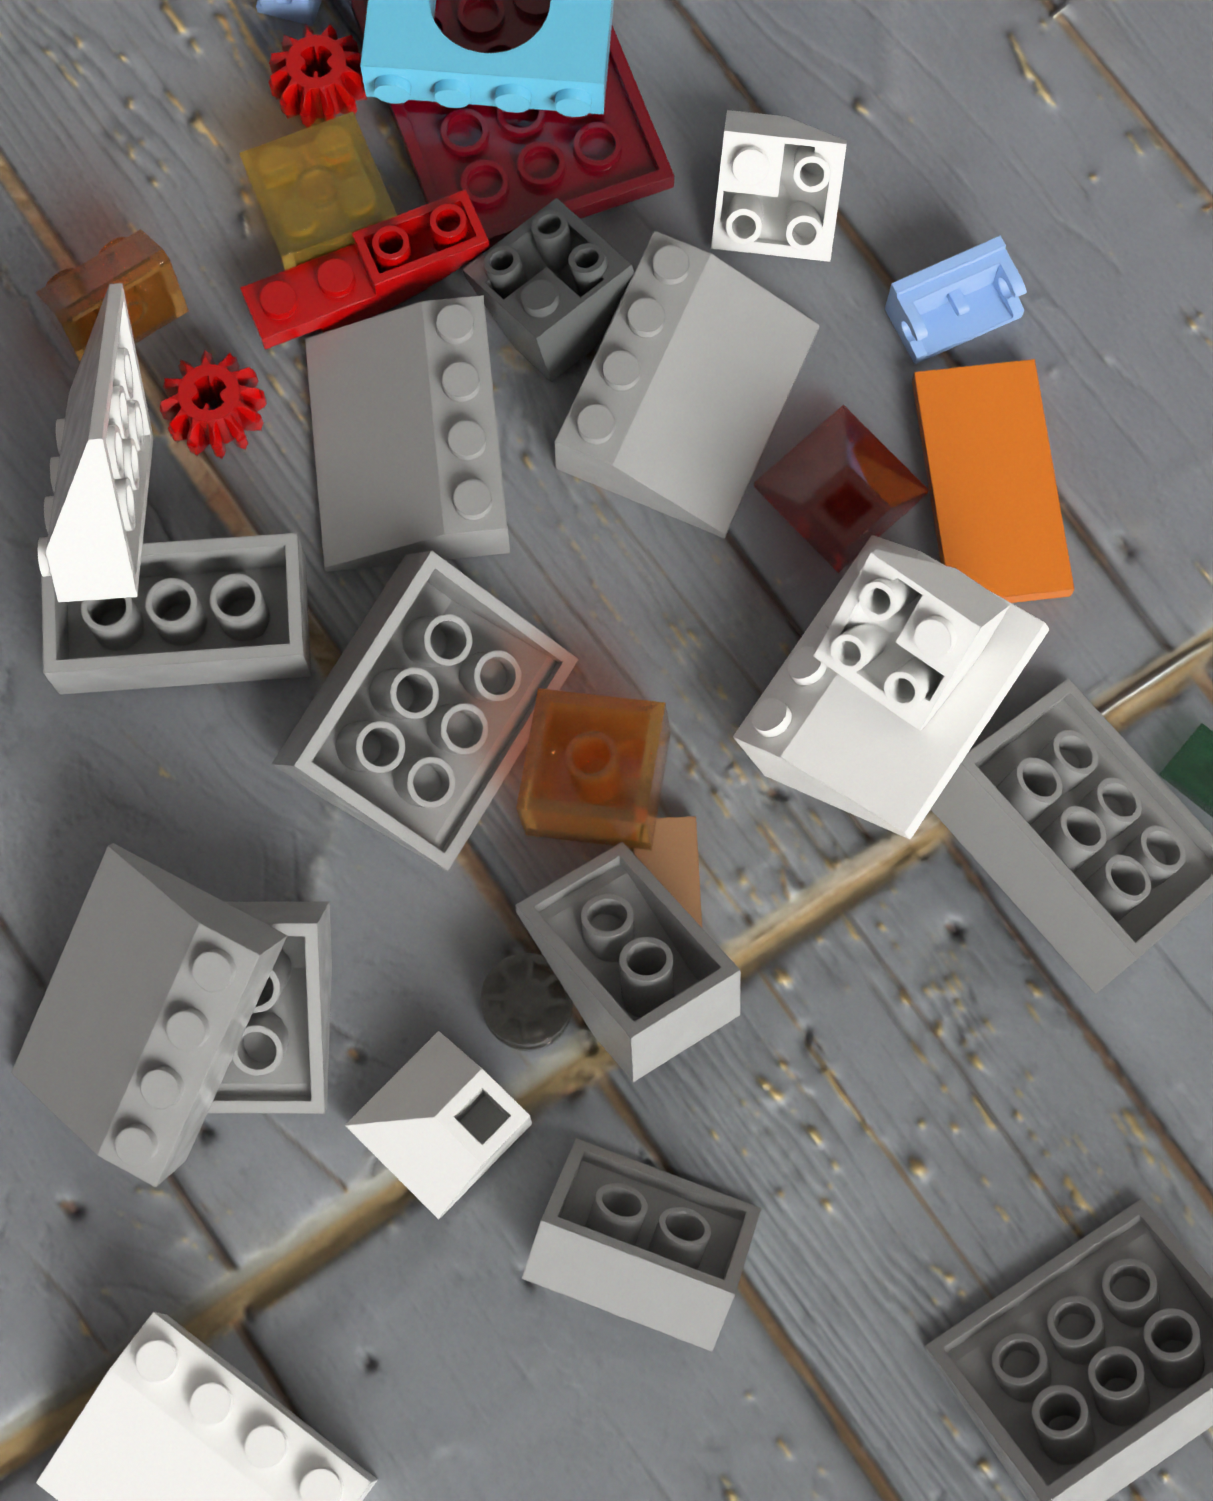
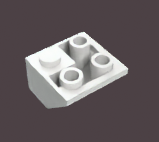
M727 110L711 249L830 262L847 141L787 116Z
M875 549L870 553L813 657L920 731L926 726L978 659L1010 604L956 568Z
M438 1031L345 1126L440 1219L532 1125L530 1115L489 1074Z

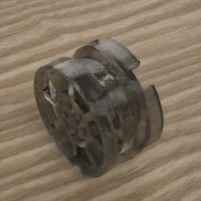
M520 953L509 956L497 963L484 980L480 999L484 1020L492 1035L503 1045L518 1051H537L555 1043L567 1030L573 1014V1002L544 956L534 953Z

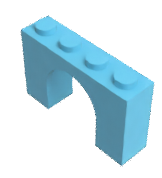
M368 0L360 65L366 97H377L381 101L393 104L404 103L408 100L437 102L449 108H462L468 104L497 106L503 111L513 113L524 112L528 109L557 111L569 117H582L589 113L604 114L614 0H551L547 18L540 30L524 44L498 53L471 51L449 40L434 21L436 0Z

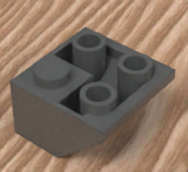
M557 198L462 269L465 278L477 295L484 296V305L515 349L551 382L599 345L634 273L632 264Z

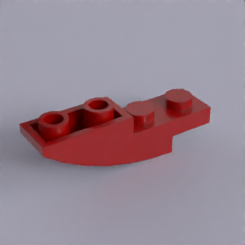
M466 189L352 232L354 244L240 287L243 299L264 349L266 350L318 329L325 333L374 317L441 281L489 247V240Z

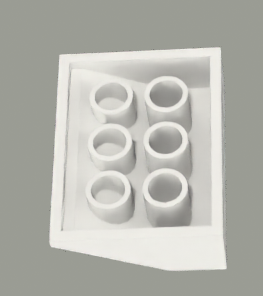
M122 283L109 284L69 391L66 416L64 419L56 420V442L60 456L51 457L50 479L54 496H46L44 499V519L48 537H40L38 540V562L42 576H52L58 602L137 597L154 437Z
M871 535L733 735V738L764 776L911 839L1048 633L1049 628L1042 620L1001 598L1010 606L982 653L926 726L919 731L813 657L872 551L878 549L944 565L921 551Z
M153 1312L109 1369L36 1483L58 1501H363L378 1479L167 1314Z

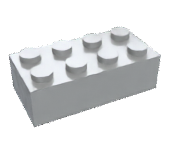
M297 533L143 543L137 597L58 602L52 576L43 577L41 574L43 674L59 695L312 677L306 557Z

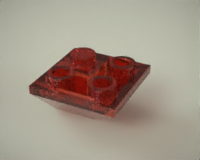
M844 404L758 478L753 486L838 573L858 556L871 535L880 537L922 500L929 491Z

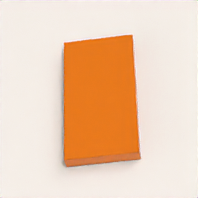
M1035 359L914 372L912 386L940 563L958 569L987 590L1010 603L1071 597L1075 589Z

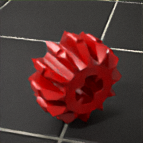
M305 23L302 31L303 38L297 40L284 34L283 41L281 42L283 52L271 53L269 65L272 75H270L271 79L268 81L271 94L276 100H279L281 111L286 115L287 119L300 115L302 124L309 130L318 118H324L325 123L333 130L337 114L341 113L354 119L357 112L356 101L367 100L360 66L362 53H359L357 42L353 39L352 34L338 39L337 30L330 23L321 35H314V31Z
M204 350L200 359L201 365L195 368L189 362L180 359L178 368L183 377L182 379L164 378L163 388L169 398L161 401L159 407L163 418L171 421L168 431L174 441L187 440L189 451L196 456L211 444L215 456L223 459L226 452L225 444L231 441L237 447L246 450L249 443L244 430L262 431L264 423L258 411L265 408L267 401L264 391L256 388L259 381L256 372L252 368L247 367L239 370L238 360L231 353L216 365L212 354ZM216 400L220 407L211 410L208 402Z

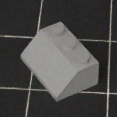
M576 1138L540 1221L522 1279L713 1352L735 1296L762 1208Z

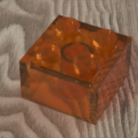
M538 688L516 805L525 835L616 846L623 842L628 848L652 850L671 735L666 703Z

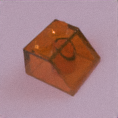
M141 229L128 237H118L111 240L102 247L97 256L75 269L68 268L56 273L49 279L45 287L35 292L49 320L79 364L109 284H123L135 344L189 311L169 257L163 248Z

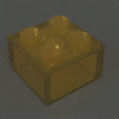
M354 112L239 153L250 192L283 271L354 244L352 232L397 216Z

